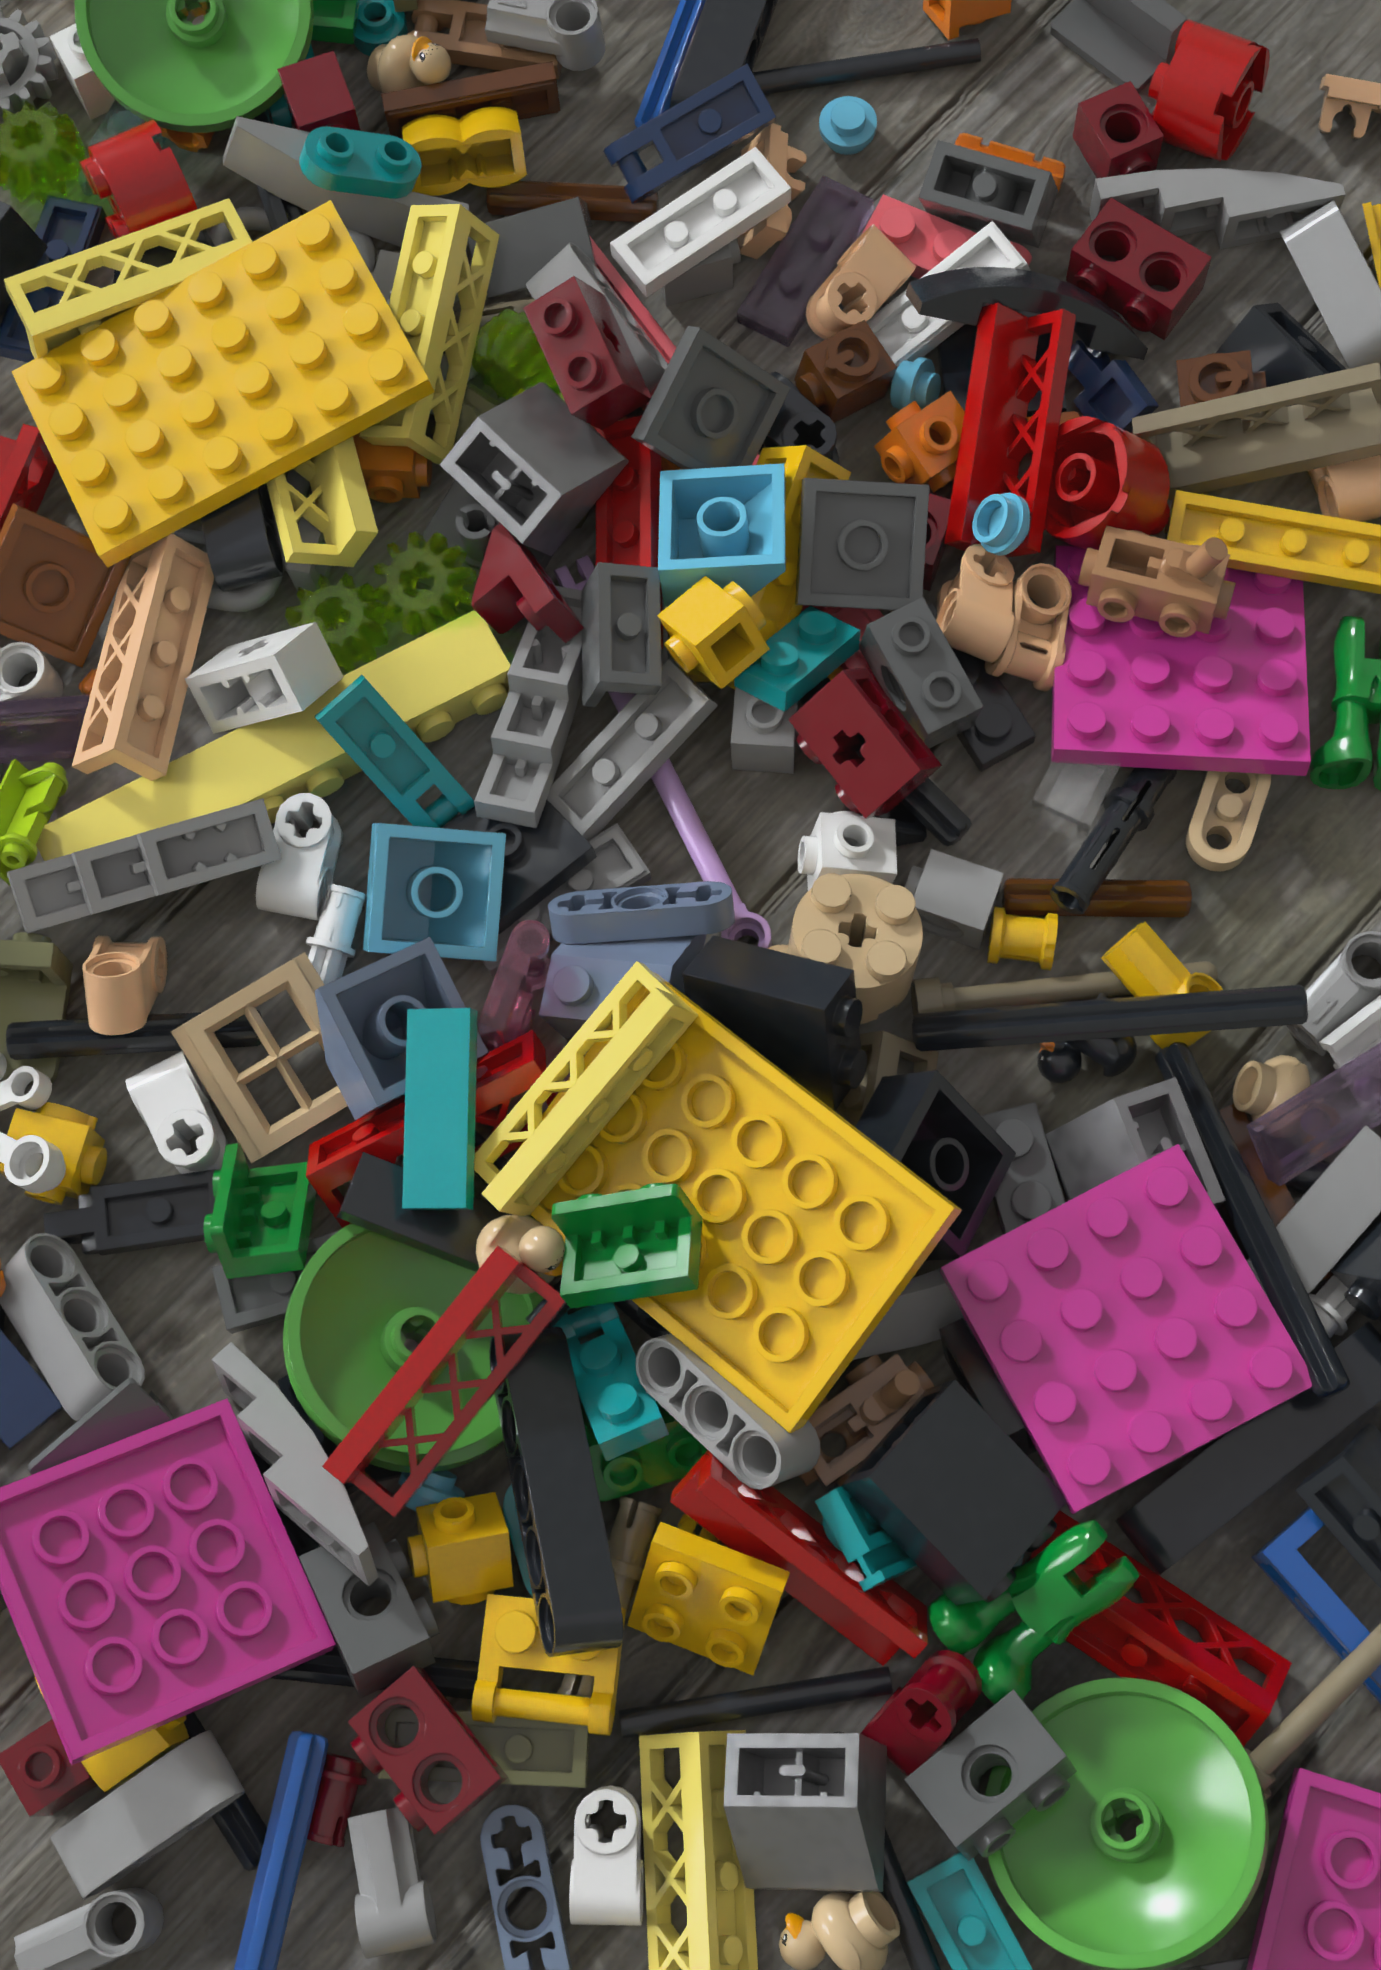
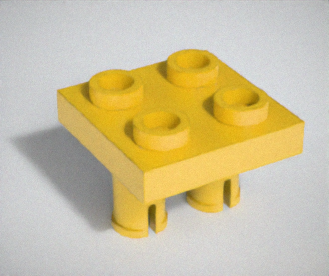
M686 1514L681 1517L678 1528L660 1521L650 1545L627 1626L644 1632L657 1641L672 1643L710 1658L718 1665L735 1668L754 1676L790 1572L717 1544L719 1539L705 1528H702L699 1536L695 1535L694 1531L698 1523Z

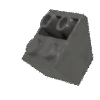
M540 382L478 416L439 465L522 544L552 556L624 469L629 460L590 424L571 415L566 402L547 384Z
M1176 1077L1113 1098L1045 1134L1052 1159L1068 1200L1179 1144L1215 1208L1218 1210L1225 1201Z
M727 1733L723 1806L746 1888L883 1892L886 1745L860 1733Z

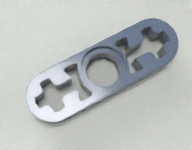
M716 881L575 891L562 894L551 900L548 904L552 937L554 940L564 944L707 935L724 931L735 923L732 888L725 883Z
M513 1804L497 1808L483 1823L480 1841L505 1970H533L530 1950L516 1956L513 1940L531 1942L541 1938L548 1932H552L555 1947L543 1946L540 1948L545 1969L573 1970L543 1822L532 1809L523 1805ZM514 1816L518 1827L529 1826L532 1832V1840L524 1842L521 1846L524 1866L538 1860L541 1876L522 1875L511 1879L503 1885L499 1869L511 1870L514 1869L509 1848H497L495 1834L505 1830L504 1818ZM520 1887H533L540 1891L546 1900V1916L543 1922L534 1929H521L509 1918L507 1911L508 1900L512 1893Z

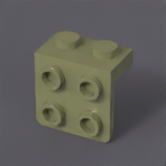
M20 932L15 933L12 940H0V1053L5 1056L7 1061L6 1072L0 1082L8 1079L11 1073L21 1066H31L47 1075L51 1083L58 1076L60 1057L14 1060L10 1058L6 1048L7 1026L12 1022L66 1019L73 964L55 943H52L49 937L41 934Z

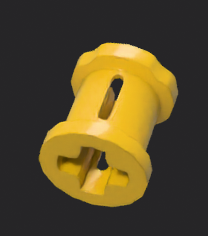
M994 906L987 963L997 964L1000 958L1036 962L1039 963L1041 970L1051 971L1057 938L1058 914L1048 913L1044 919L1006 914L1004 907Z

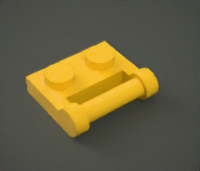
M487 1594L478 1676L472 1697V1720L494 1723L497 1716L582 1725L588 1726L589 1734L610 1736L614 1723L622 1643L618 1648L549 1658L542 1645L533 1598ZM621 1608V1609H622V1615H623V1631H624V1622H625L626 1609ZM507 1667L593 1676L592 1696L581 1697L501 1688L503 1669Z

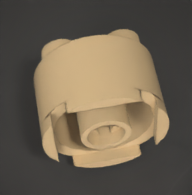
M835 873L822 875L803 896L795 910L787 954L854 970L856 997L862 1002L863 1007L860 1024L876 1020L880 1013L885 1012L894 1005L896 1008L905 999L911 987L923 942V927L915 907V898L907 888L893 885L875 876L865 874L839 875Z

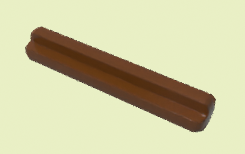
M519 180L502 187H487L486 204L488 212L492 215L511 216L579 197L587 203L591 220L642 222L658 211L659 196L658 192H656L649 198L632 204L624 190L625 186Z
M1009 878L1005 880L1002 892V904L1006 914L1018 916H1046L1048 913L1058 914V916L1184 918L1188 916L1192 905L1190 883L1185 880L1105 879L1090 901L1089 907L1081 915L1065 911L1051 898L1050 890L1059 879Z

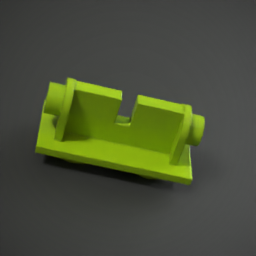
M17 759L11 761L0 784V878L9 886L11 885L6 872L26 867L35 860L38 853L36 843L41 832L51 818L59 800L58 797L63 796L67 791L68 780L66 778V771L57 763L47 762L43 766L29 771Z

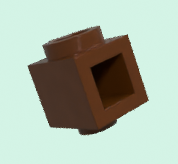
M863 320L806 349L794 381L801 394L835 423L884 398L897 370V366L869 325Z
M1250 350L1225 354L1211 353L1202 357L1176 360L1180 407L1267 387L1265 371H1252Z

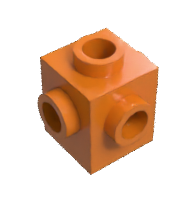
M951 391L922 410L917 402L913 401L885 422L891 431L874 448L881 456V464L885 473L895 483L928 484L934 493L954 479L965 411Z

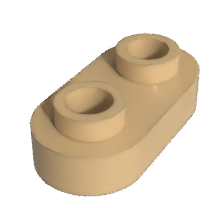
M1207 771L1186 834V848L1194 862L1210 871H1226L1236 867L1243 861L1252 844L1271 785V774ZM1228 779H1238L1243 782L1246 791L1243 793H1233L1228 790L1225 781ZM1211 834L1221 835L1226 839L1228 847L1220 850L1214 849L1208 844L1206 837Z

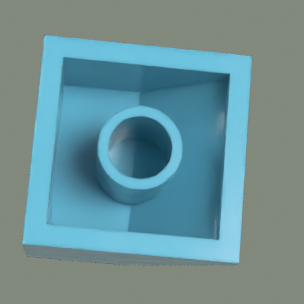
M784 463L660 471L658 574L665 608L704 576H707L722 589L733 581L751 597L786 571Z
M373 823L363 950L393 954L431 937L440 957L496 961L506 834Z

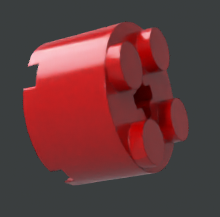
M1190 19L1186 20L1177 37L1175 54L1171 63L1161 62L1157 66L1148 91V96L1157 100L1156 107L1151 115L1164 135L1163 142L1221 162V159L1227 161L1231 158L1242 142L1255 112L1248 110L1253 91L1263 92L1270 62L1269 49L1240 36Z
M154 119L87 147L90 157L80 161L83 173L94 195L98 194L100 199L107 197L114 214L105 217V220L114 239L198 209L171 148L168 147L162 150L159 141L154 143L152 139L153 136L162 133Z
M1089 416L1073 418L1059 425L1044 530L1053 537L1084 550H1087L1088 547L1099 550L1106 525L1124 530L1141 531L1149 536L1162 531L1170 517V508L1167 504L1170 479L1168 467L1160 449L1156 445L1112 423Z

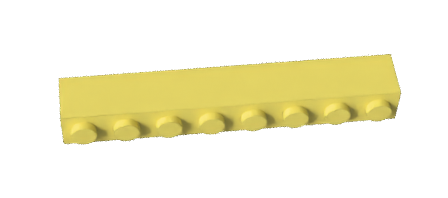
M473 610L347 673L305 710L242 726L170 762L165 776L153 781L142 776L46 824L36 846L43 860L47 861L262 798L264 799L270 822L273 824L276 821V814L281 804L289 797L299 793H311L321 798L326 797L337 791L343 785L345 779L363 771L315 718L316 714L360 675H363L421 741L429 743L443 738L453 730L457 722L475 713L485 715L500 709L504 705L509 693L507 673L511 665L487 622Z

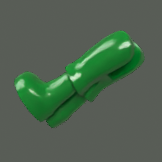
M1343 616L1340 619L1334 639L1336 693L1332 700L1331 708L1336 712L1333 737L1313 753L1310 763V780L1321 788L1331 790L1347 789L1362 783L1372 769V749L1368 724L1380 723L1379 743L1373 766L1374 787L1381 791V635L1379 659L1365 658L1364 618Z
M1095 1519L1070 1528L1052 1541L1034 1558L1023 1565L1012 1567L1011 1569L1016 1573L1014 1581L995 1600L989 1603L982 1600L954 1605L945 1594H942L930 1603L928 1614L934 1632L950 1651L960 1653L961 1655L977 1647L1002 1620L1015 1610L1023 1620L1015 1627L993 1637L982 1645L974 1657L973 1665L977 1668L982 1679V1691L992 1703L996 1704L1013 1689L1023 1700L1031 1690L1033 1661L1042 1651L1052 1643L1060 1645L1064 1643L1069 1633L1076 1626L1120 1600L1139 1578V1572L1126 1556L1116 1559L1086 1582H1083L1075 1573L1073 1568L1086 1560L1108 1537L1107 1532Z

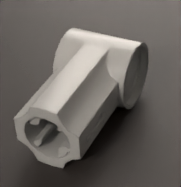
M489 0L485 26L488 42L553 54L563 67L572 71H583L592 68L600 62L605 54L606 44L595 0Z
M1367 931L1351 938L1343 952L1306 990L1308 1004L1307 1022L1298 1025H1286L1291 1035L1307 1049L1324 1056L1327 1051L1323 1050L1319 1041L1381 995V978L1373 980L1363 978L1353 969L1351 962L1355 956L1367 955L1376 959L1381 965V932Z
M398 1807L347 1818L360 1892L355 1896L356 1925L365 1958L370 1959L436 1944L437 1929L432 1897L427 1881L425 1879L421 1880L412 1825Z
M134 1887L103 1893L91 1903L15 1936L14 1958L18 1970H95L128 1954L145 1950L155 1943L162 1931L164 1922L162 1906L157 1897L146 1889ZM120 1903L128 1905L136 1918L135 1932L128 1941L120 1939L112 1928L113 1912Z

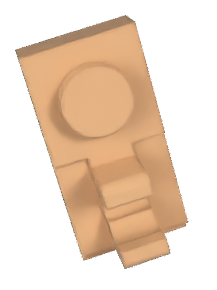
M1326 74L1322 77L1319 90L1325 91L1318 125L1319 131L1327 134L1330 133L1334 116L1343 111L1344 106H1348L1350 108L1349 114L1354 119L1351 138L1360 139L1366 133L1371 110L1381 113V83Z
M772 123L765 127L741 150V156L754 147L762 153L791 187V201L805 190L806 183L792 178L788 172L795 173L806 163V154L801 150L788 146V133L782 132L780 125ZM788 204L737 237L740 254L758 259L777 241H781L786 236L792 220V211Z

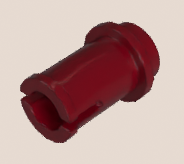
M327 1753L307 1837L308 1840L330 1846L344 1847V1837L348 1826L347 1818H350L358 1785L366 1786L367 1777L362 1776L364 1768L362 1761L343 1755Z

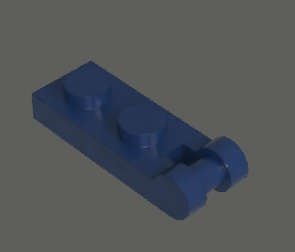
M746 64L607 146L603 152L613 168L618 166L628 183L624 190L631 203L636 204L649 198L667 184L776 122V115L751 69ZM654 145L663 162L647 170L639 153L647 147Z

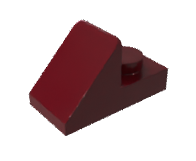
M501 523L495 526L491 532L472 596L471 605L473 610L499 634L506 633L525 617L538 632L548 626L566 644L583 630L584 626L533 552Z

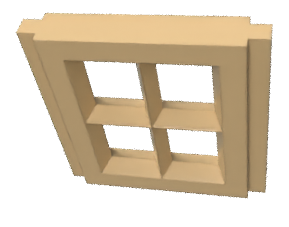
M305 952L171 1031L235 1138L241 1144L251 1164L348 1106L338 1085L316 1099L311 1100L287 1060L317 1041L324 1051L315 990L325 984ZM287 990L311 1031L280 1049L255 1007ZM245 1015L269 1056L238 1073L214 1032L240 1016ZM277 1067L301 1108L270 1126L246 1084L272 1068Z

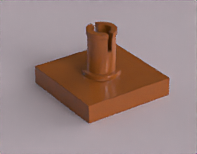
M13 503L0 532V634L18 642L32 644L42 652L82 668L131 556L107 567L98 556L89 536Z

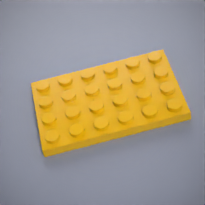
M331 200L184 278V281L149 300L102 322L100 326L84 335L80 334L48 351L49 353L39 359L35 358L11 371L95 550L107 567L120 562L435 392Z
M653 972L698 1014V1017L530 1215L543 1226L555 1229L565 1242V1235L551 1219L552 1205L554 1203L576 1200L586 1194L606 1195L636 1190L651 1183L679 1185L703 1218L698 1289L631 1300L786 1431L792 1433L806 1424L962 1210L678 989ZM642 986L627 1003V1020L650 994V991L645 986ZM613 1021L606 1030H613ZM609 1041L595 1042L584 1056L585 1070ZM558 1092L543 1113L542 1121L566 1092Z

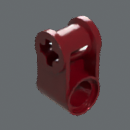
M950 1650L936 1651L929 1656L903 1688L898 1687L860 1734L886 1745L887 1759L908 1777L943 1747L952 1735L956 1723L978 1699L982 1691V1679L977 1668L960 1653Z

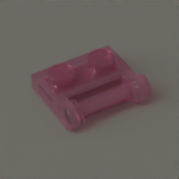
M522 921L511 932L478 1021L480 1037L488 1052L531 1030L535 1016V1010L531 1009L534 999L532 992L545 986L550 965V959L546 955L550 947V936L546 927L538 921Z

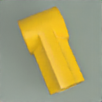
M1146 921L1144 923L1141 922L1129 931L1101 957L1104 963L1134 997L1223 990L1220 984L1212 977L1198 972L1191 974ZM1211 1031L1149 1036L1161 1049L1169 1047L1176 1042L1185 1043L1189 1047Z

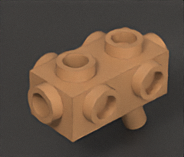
M1107 525L1099 550L1087 548L1078 582L1079 585L1089 587L1086 604L1097 607L1098 612L1104 618L1114 622H1127L1136 616L1157 621L1164 632L1175 637H1188L1196 631L1209 634L1213 617L1226 620L1236 583L1224 580L1230 555L1228 554L1226 544L1219 538L1211 537L1201 546L1187 545L1149 536L1141 531L1124 530Z
M897 1353L883 1363L878 1355H874L845 1376L850 1387L830 1401L825 1396L808 1421L815 1428L820 1443L826 1435L835 1433L844 1438L846 1450L840 1456L829 1457L822 1452L820 1447V1456L817 1464L810 1472L798 1476L805 1486L817 1480L825 1492L836 1484L841 1487L923 1392L934 1387L928 1375L916 1361L906 1366Z

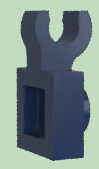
M1077 340L1071 346L1068 369L1085 388L1073 402L1083 416L1107 421L1133 433L1132 418L1152 414L1159 407L1126 360L1113 359L1110 361L1106 352L1088 349L1081 340Z

